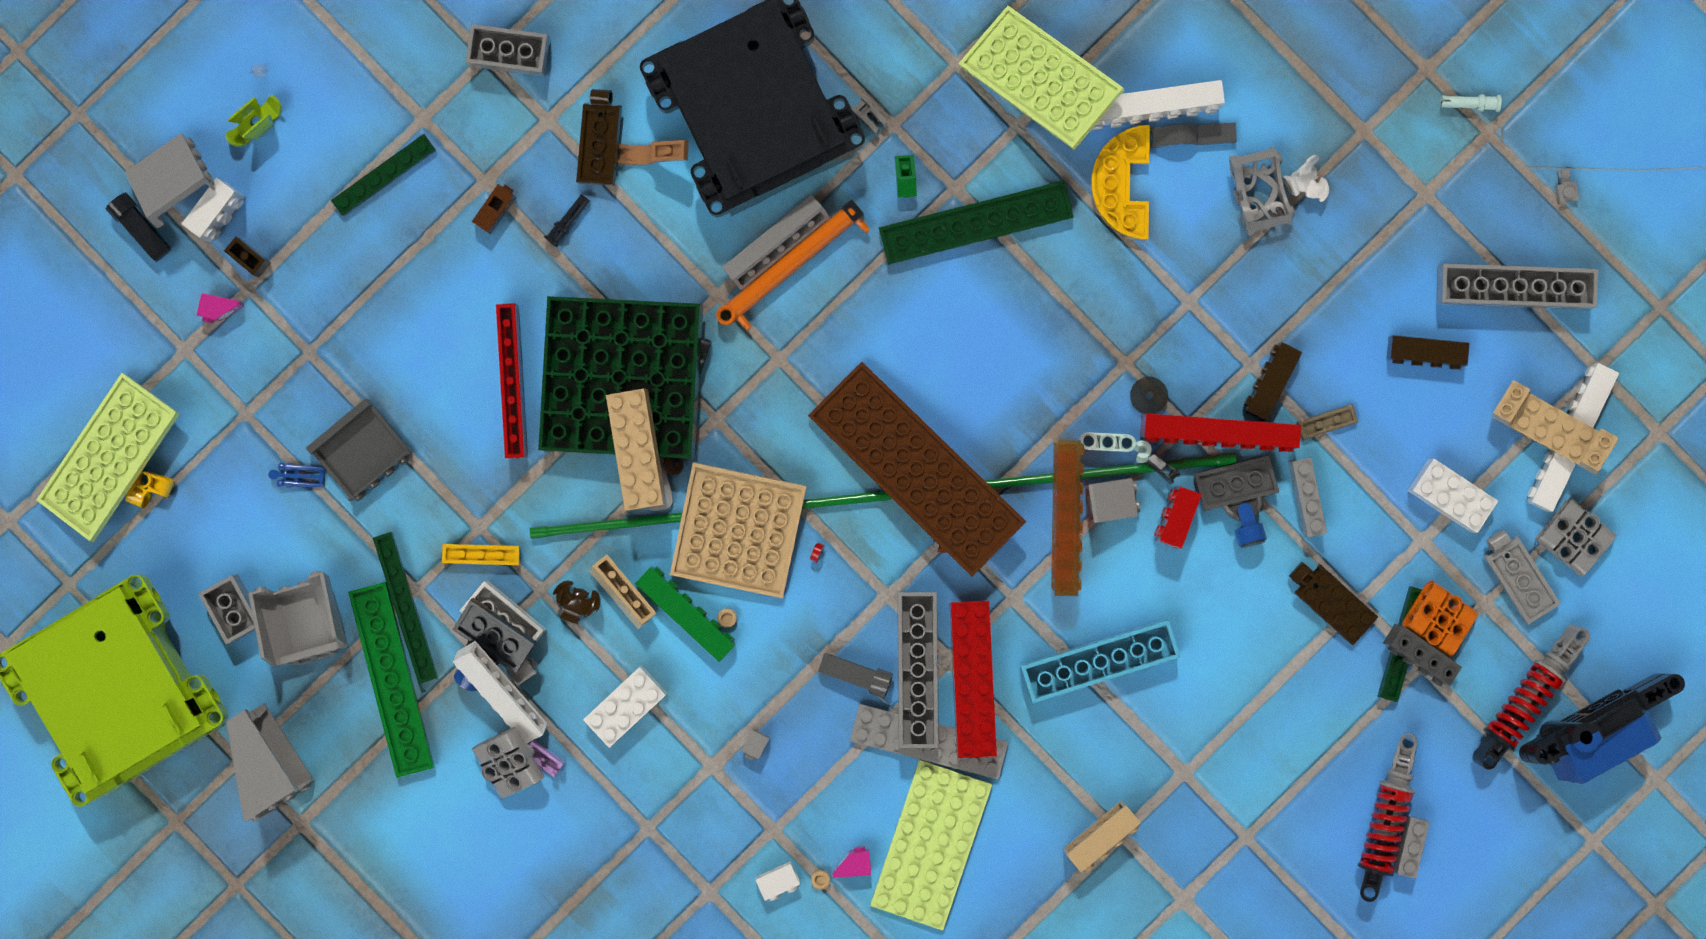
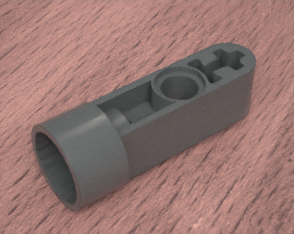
M824 653L818 669L821 673L868 689L869 694L883 699L887 695L893 678V673L879 668L875 671L828 653Z

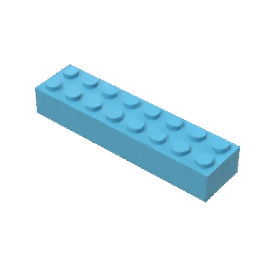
M1164 619L1021 664L1020 668L1032 703H1036L1179 658L1180 654L1170 622Z

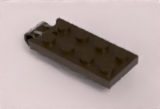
M592 89L590 92L591 104H583L576 182L615 186L622 106H611L613 102L612 90Z
M1301 561L1289 575L1300 586L1294 594L1351 645H1354L1378 618L1372 610L1321 564L1312 571Z

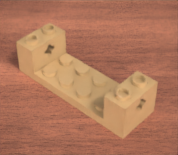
M1513 380L1493 412V418L1597 476L1619 438L1602 428L1598 431L1530 394L1531 389Z

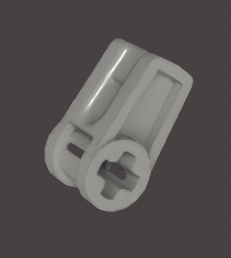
M864 95L855 107H851L856 117L874 134L878 133L879 128L868 118L867 114H871L883 126L888 123Z

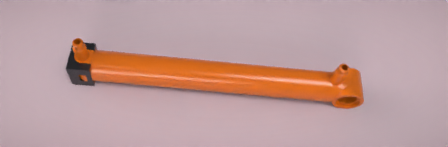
M851 199L834 216L724 306L720 307L716 313L719 323L724 326H730L738 320L746 330H749L751 325L743 314L845 230L856 223L865 233L869 232L870 229L862 219L864 213ZM724 311H730L732 316L730 320L724 321L721 318V314Z

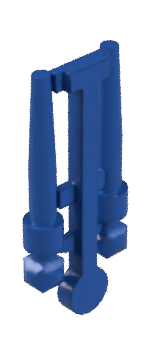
M279 463L278 469L284 470L283 473H279L277 470H270L268 473L269 478L273 480L283 477L284 480L277 481L278 487H324V467ZM295 470V474L287 473V471ZM299 470L320 471V475L299 474ZM287 477H292V478H294V481H293V480H287ZM299 478L319 479L320 483L298 482Z

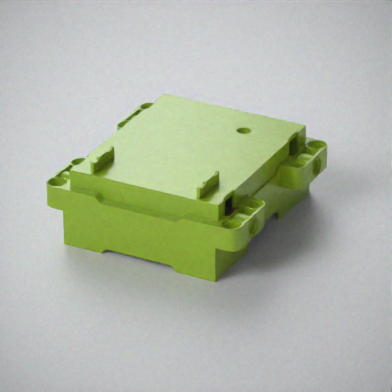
M136 574L126 578L91 601L0 653V681L16 705L33 704L61 754L53 758L51 767L71 802L78 807L87 805L100 797L112 793L141 774L223 727L224 723L228 720V712L208 678L203 674L192 676L165 631V623L169 620V612L150 579L144 574ZM136 599L143 612L134 615L126 600ZM103 631L106 634V638L100 642L97 640L96 635ZM3 658L7 661L6 667H3L1 663ZM22 692H25L27 695L25 701L21 698ZM194 699L202 713L194 716L185 701ZM61 759L66 761L65 768L60 764ZM81 792L86 795L85 801H82L80 798Z

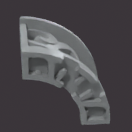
M1274 146L1268 150L1237 157V155L1229 156L1231 179L1234 180V186L1236 187V189H1233L1237 206L1240 205V210H1242L1240 217L1248 236L1254 235L1255 231L1283 224L1291 225L1292 217L1295 216L1294 208L1292 205H1289L1283 186L1280 169L1282 157L1280 152L1277 153ZM1271 159L1269 169L1265 167V163L1261 165L1260 170L1257 169L1258 161ZM1254 162L1253 167L1242 166L1244 164ZM1250 175H1252L1251 183L1246 185L1244 179H1250ZM1257 177L1265 181L1272 188L1269 198L1264 205L1257 198L1247 197L1246 192L1255 185ZM1252 202L1256 203L1260 210H1258L1257 206L1252 210L1250 204ZM1276 207L1281 208L1284 215L1274 218L1270 217L1269 210L1273 214H1278L1275 209ZM1263 216L1266 217V220L1255 222Z

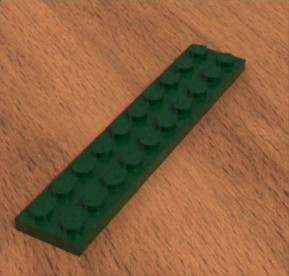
M1060 181L879 227V232L887 263L891 265L1074 218L1065 181Z

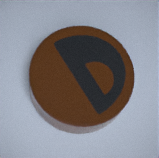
M666 458L663 462V468L669 475L678 474L683 469V461L681 458Z

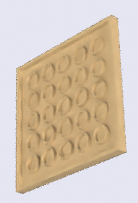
M693 462L670 575L783 598L806 485Z

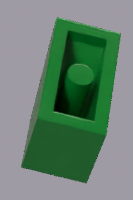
M914 155L895 156L898 198L916 197L917 186Z

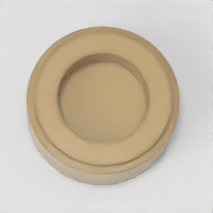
M725 608L719 612L717 619L722 627L729 628L736 623L737 615L734 610Z
M819 869L812 874L811 883L813 887L819 890L828 887L830 875L827 871Z

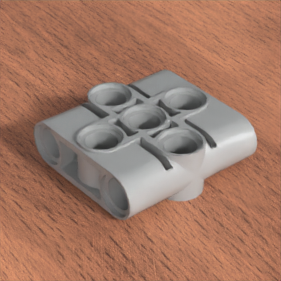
M1571 497L1559 508L1535 540L1550 551L1555 559L1561 560L1577 575L1582 577L1614 541L1616 534L1605 526L1596 515L1588 512ZM1588 517L1591 519L1590 527L1585 525V520ZM1560 520L1564 522V528L1562 530L1558 528V522ZM1575 532L1579 534V540L1577 542L1573 540V534ZM1589 545L1594 547V552L1591 555L1588 553ZM1563 547L1567 549L1565 557H1562L1560 553Z
M515 727L493 736L472 748L473 753L482 766V776L487 781H491L501 799L525 789L545 777L533 758V748L524 743Z

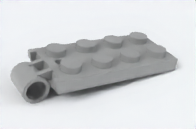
M1501 530L1486 540L1493 553L1490 555L1486 554L1483 557L1526 624L1529 625L1561 604L1519 537L1515 536L1511 541L1509 535L1504 530Z

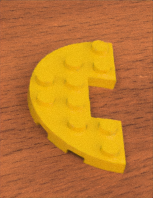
M1150 125L1132 127L1114 136L1099 153L1091 175L1092 197L1102 218L1119 233L1138 240H1148L1149 201H1130V164H1149Z

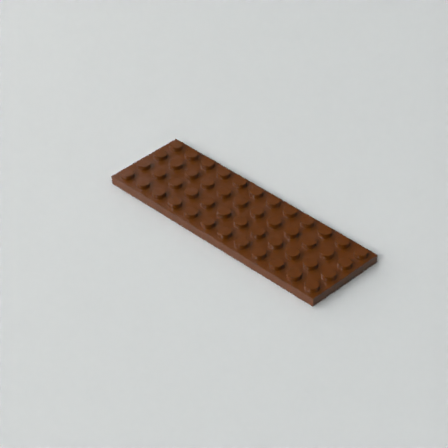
M863 362L808 415L971 577L1027 522Z

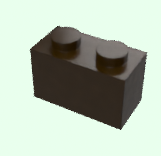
M237 236L224 250L226 254L256 277H260L271 264L270 261Z

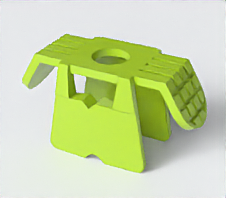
M270 95L261 106H259L255 97L248 101L228 119L229 122L239 123V125L235 129L227 131L225 134L226 140L235 147H241L248 144L251 140L260 138L273 127V121L281 115L282 106L275 96ZM254 117L261 118L256 124L251 126V120Z

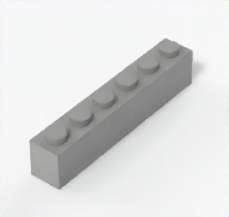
M810 195L722 268L738 288L742 290L830 217L819 202Z

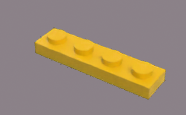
M442 544V563L520 565V546Z

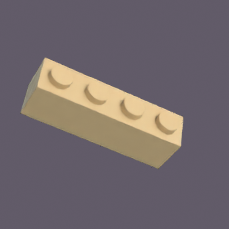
M607 554L591 567L589 572L637 629H640L655 616L656 612Z

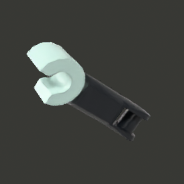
M1138 441L1135 451L1143 453L1137 455L1136 462H1146L1149 467L1169 484H1173L1174 479L1180 476L1179 471L1167 464L1156 454L1151 455L1152 448L1148 442ZM1167 469L1170 473L1166 474L1164 471Z

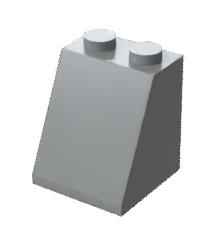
M1132 478L1085 485L1090 523L1138 516L1137 512H1140V504L1138 500H1135L1137 484L1136 481L1133 482Z

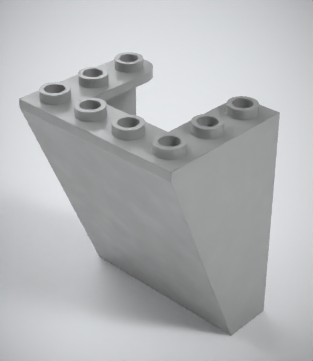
M265 703L251 711L245 709L226 721L241 809L245 822L251 819L254 822L279 808L280 802L287 803L295 798L297 791L302 793L311 787L310 783L314 781L313 777Z

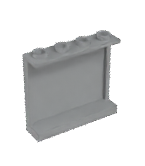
M182 133L125 172L146 218L157 229L164 225L160 217L161 214L201 186L207 184L212 190L215 189L211 182L214 179L207 171L206 164L201 160L202 156L195 148L196 144L190 137L186 138Z

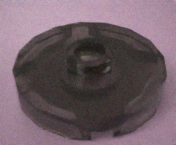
M1152 376L1137 380L1130 390V401L1133 408L1143 414H1155L1161 411L1168 400V390L1165 384L1160 379ZM1147 392L1152 393L1153 396L1151 399H1148L1146 397Z

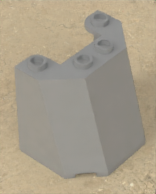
M312 572L307 577V581L299 582L298 585L293 587H281L279 591L272 592L270 589H266V587H258L248 593L260 657L273 667L289 663L292 666L316 661L336 655L338 649L348 646L329 576L324 572Z

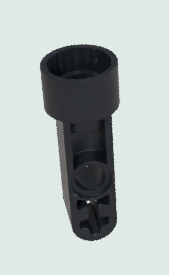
M122 193L106 206L105 210L116 222H120L155 262H158L172 250L171 247L137 209L138 205L128 193Z

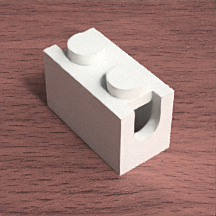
M791 861L758 875L755 879L765 901L768 899L770 901L776 900L781 897V893L785 891L791 893L797 890L798 885H800V879Z

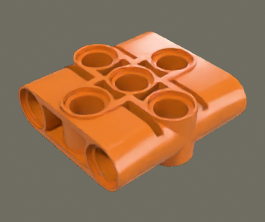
M1431 580L1420 592L1404 618L1402 626L1450 658L1455 654L1477 618L1478 612L1464 603L1459 596L1451 594Z

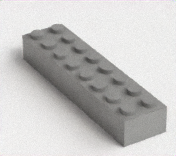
M1442 264L1438 266L1437 304L1587 310L1597 308L1598 269Z
M898 592V748H938L937 592Z

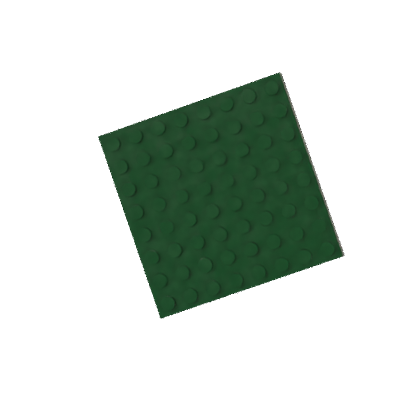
M547 296L538 450L616 455L606 395L647 389L659 457L695 459L703 305L697 303Z

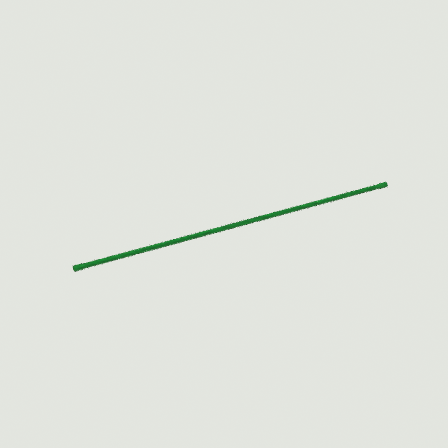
M1235 453L1165 462L1175 469L1215 465L1224 466L1236 464ZM1146 463L985 481L993 489L1156 471ZM885 491L804 499L802 509L893 499ZM683 512L559 526L531 527L530 538L536 539L555 535L681 522Z

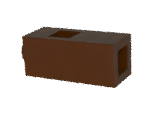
M497 184L471 222L491 235L516 199V196L512 194L514 190L506 184L503 187Z

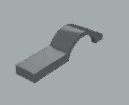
M1236 123L1180 124L1150 128V133H1153V143L1150 144V148H1161L1177 144L1211 145L1237 142Z

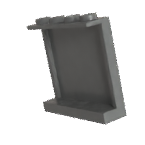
M368 399L360 402L306 447L307 451L318 459L347 494L348 500H356L357 502L366 496L365 492L369 488H376L381 483L379 481L381 478L393 474L396 471L394 468L399 463L401 465L406 463L410 459L409 455L413 453Z

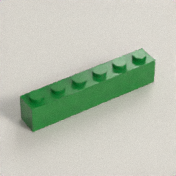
M651 566L635 585L720 662L736 645L733 642L735 638L728 632L724 634L719 629L721 625L716 620L712 619L710 621L705 616L707 612L702 607L698 606L696 608L691 603L693 599L688 594L684 593L682 595L677 590L679 586L672 580L667 581L663 577L665 573L657 566L653 568Z

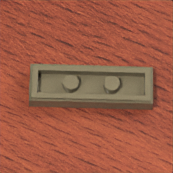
M1353 404L1298 421L1297 425H1301L1302 440L1358 423Z

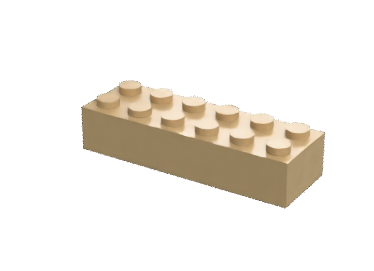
M638 389L606 395L625 511L667 505L648 390Z

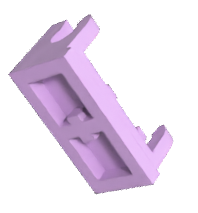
M533 740L529 745L534 750L533 758L541 769L554 778L565 764V761L537 740Z

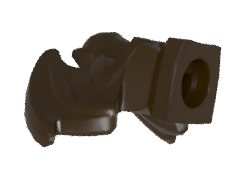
M569 580L563 581L553 591V595L556 594L558 607H564L561 619L578 625L579 617L584 614V617H587L595 610L598 612L601 598L596 590L592 591L590 599H586L589 592L574 587L572 594L570 588L574 582Z

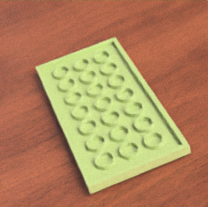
M1008 5L959 62L961 68L1073 150L1076 149L1124 92L1122 86Z
M121 373L36 500L87 540L94 542L180 413L128 375Z
M919 759L870 906L940 930L944 929L992 787L991 783Z

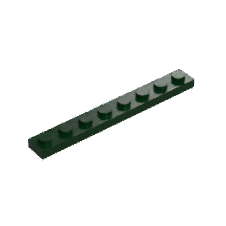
M393 532L373 537L418 684L437 679L436 668Z

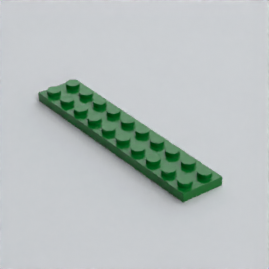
M387 582L349 591L348 594L395 776L398 778L432 769L435 766Z

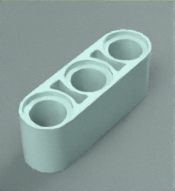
M1089 432L1082 434L1078 441L1082 449L1093 451L1129 452L1136 446L1135 438L1128 434ZM1085 436H1090L1093 440L1090 447L1085 446L1083 443ZM1105 437H1109L1112 440V445L1109 448L1104 447L1102 444V440ZM1124 438H1128L1131 441V446L1128 449H1125L1121 444Z

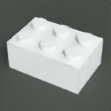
M215 178L212 182L215 189L212 190L209 187L182 222L183 226L199 238L209 242L219 237L220 229L231 221V215L243 205V199L245 198L244 195L228 183L218 178Z

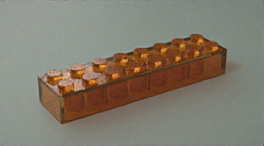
M1054 438L1051 591L1054 596H1078V591H1081L1082 587L1078 572L1082 571V560L1079 558V552H1082V541L1079 539V533L1083 531V523L1080 521L1079 515L1083 514V502L1080 500V494H1083V483L1080 481V475L1084 474V464L1081 463V456H1084V444L1077 438Z

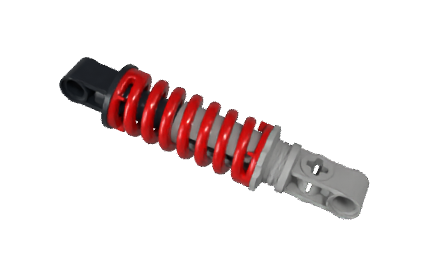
M1574 624L1569 625L1554 643L1552 649L1545 654L1544 660H1534L1530 668L1532 671L1526 673L1528 679H1522L1520 681L1521 687L1514 689L1516 696H1509L1508 702L1510 704H1503V712L1496 713L1498 721H1490L1487 727L1483 729L1487 736L1473 753V761L1476 764L1491 770L1496 767L1507 750L1512 752L1516 750L1515 748L1519 742L1515 739L1513 741L1511 738L1514 736L1522 740L1523 735L1517 730L1521 728L1526 732L1529 731L1530 728L1524 721L1528 720L1531 723H1535L1536 719L1532 715L1534 713L1541 715L1542 711L1538 707L1540 704L1544 707L1548 705V702L1544 700L1546 696L1551 699L1554 697V694L1550 692L1552 688L1559 690L1566 683L1563 674L1570 669L1572 662L1590 640V633L1587 629Z
M1405 734L1400 738L1393 759L1392 769H1387L1386 773L1388 775L1386 780L1379 781V787L1382 788L1383 793L1378 792L1376 796L1382 800L1381 803H1374V807L1379 809L1378 813L1373 812L1371 814L1372 818L1376 819V823H1369V827L1374 829V833L1368 832L1366 834V837L1374 840V842H1365L1363 845L1371 850V854L1362 852L1361 859L1357 864L1358 867L1366 870L1360 895L1367 902H1372L1378 897L1384 876H1394V866L1391 863L1397 861V856L1392 852H1398L1400 849L1394 842L1402 841V836L1398 832H1403L1405 827L1400 822L1407 821L1408 818L1403 812L1410 811L1409 805L1405 802L1412 801L1413 795L1416 792L1410 787L1411 781L1414 780V776L1410 773L1413 769L1418 740L1413 734ZM1406 737H1411L1414 740L1412 748L1404 746L1403 740ZM1365 888H1373L1375 896L1367 897L1364 892Z

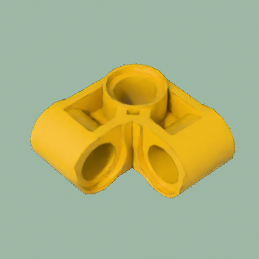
M141 471L127 492L125 501L145 509L152 493L168 499L175 480L152 471ZM144 475H147L149 479L146 485L142 482Z

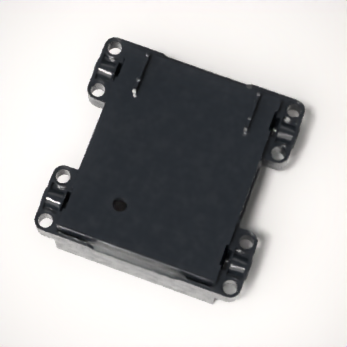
M765 0L712 28L645 58L640 63V71L660 111L668 114L680 109L704 160L692 166L691 176L703 202H705L709 213L713 217H722L728 213L733 216L791 186L851 159V153L860 150L865 144V136L860 123L846 97L836 95L826 99L802 51L803 48L813 43L814 31L799 0H794L791 5L784 4L783 0ZM803 32L811 34L807 40H803L800 35ZM757 41L759 44L758 49L755 51L749 50L748 45L750 42ZM653 65L654 70L652 72L646 73L644 71L645 66ZM664 71H666L672 84H669ZM664 99L671 100V105L667 108L661 106V102ZM835 102H844V108L836 109L834 107ZM857 135L861 137L862 141L859 144H853L851 138ZM702 168L705 170L704 176L696 177L695 171ZM715 176H717V178H718V180H719V182H720V184H721V186H722V188H723L722 191H721V189H720V187H719V185H718V183H717V181H716ZM720 203L722 205L721 211L713 212V204Z

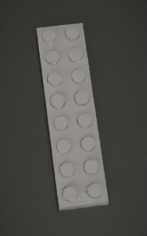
M860 703L850 742L999 779L1008 741L996 739L997 756L957 758L955 728L938 724V748H898V713Z

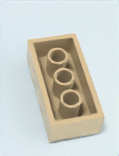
M1121 800L1063 848V850L1081 873L1083 871L1087 872L1093 868L1094 862L1097 859H1103L1110 853L1109 849L1124 842L1123 838L1127 834L1132 835L1139 829L1138 825L1141 822Z

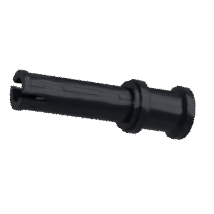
M580 194L562 219L553 224L554 227L548 235H544V238L557 248L559 241L564 235L569 233V227L590 200ZM579 205V208L576 210V212H575V213L572 215V217L569 219L570 215L573 213V211H574V210L577 208V206Z

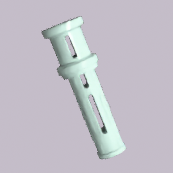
M1480 94L1478 97L1442 95L1440 107L1477 108L1479 111L1495 110V112H1500L1502 98L1501 95L1490 97L1484 94Z

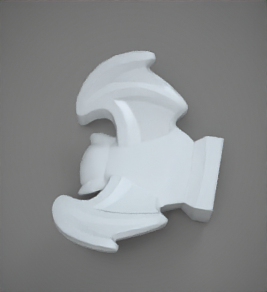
M1310 156L1291 176L1285 175L1282 177L1285 188L1290 194L1297 196L1300 191L1305 192L1306 197L1319 198L1320 202L1327 198L1329 185L1326 179L1321 177L1318 183L1315 181L1318 176L1314 164L1318 162L1319 156Z

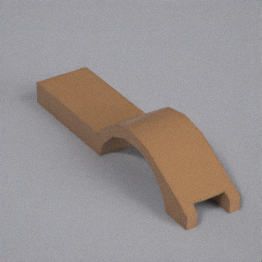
M689 141L652 142L650 145L619 144V160H617V164L650 165L656 162L688 160Z

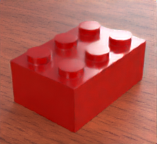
M1181 486L1170 489L1167 500L1170 501L1168 506L1163 508L1160 516L1163 520L1161 525H1157L1154 536H1156L1155 541L1182 549L1202 494Z

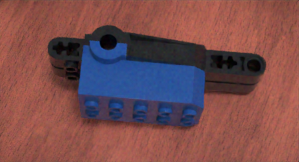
M1656 673L1623 691L1617 689L1559 721H1547L1541 726L1539 734L1536 735L1535 739L1521 746L1519 756L1522 761L1527 763L1551 765L1558 780L1584 784L1659 743L1662 737L1648 710L1680 693L1685 687L1684 678L1679 674Z

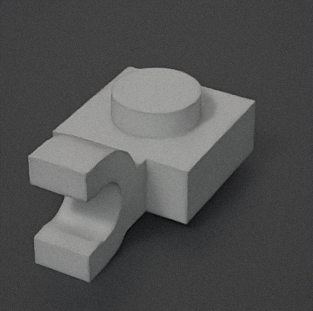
M1569 169L1557 171L1560 185L1555 186L1558 204L1580 200L1576 181L1570 182Z

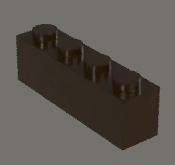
M1392 335L1388 337L1386 360H1392L1393 364H1404V361L1411 362L1412 366H1423V363H1427L1432 368H1442V365H1447L1449 369L1461 370V367L1468 366L1470 343Z
M1283 342L1273 346L1270 351V355H1272L1270 361L1264 363L1261 372H1263L1261 378H1257L1253 384L1252 389H1254L1252 396L1248 395L1243 404L1246 406L1245 412L1262 421H1268L1302 354L1301 351Z

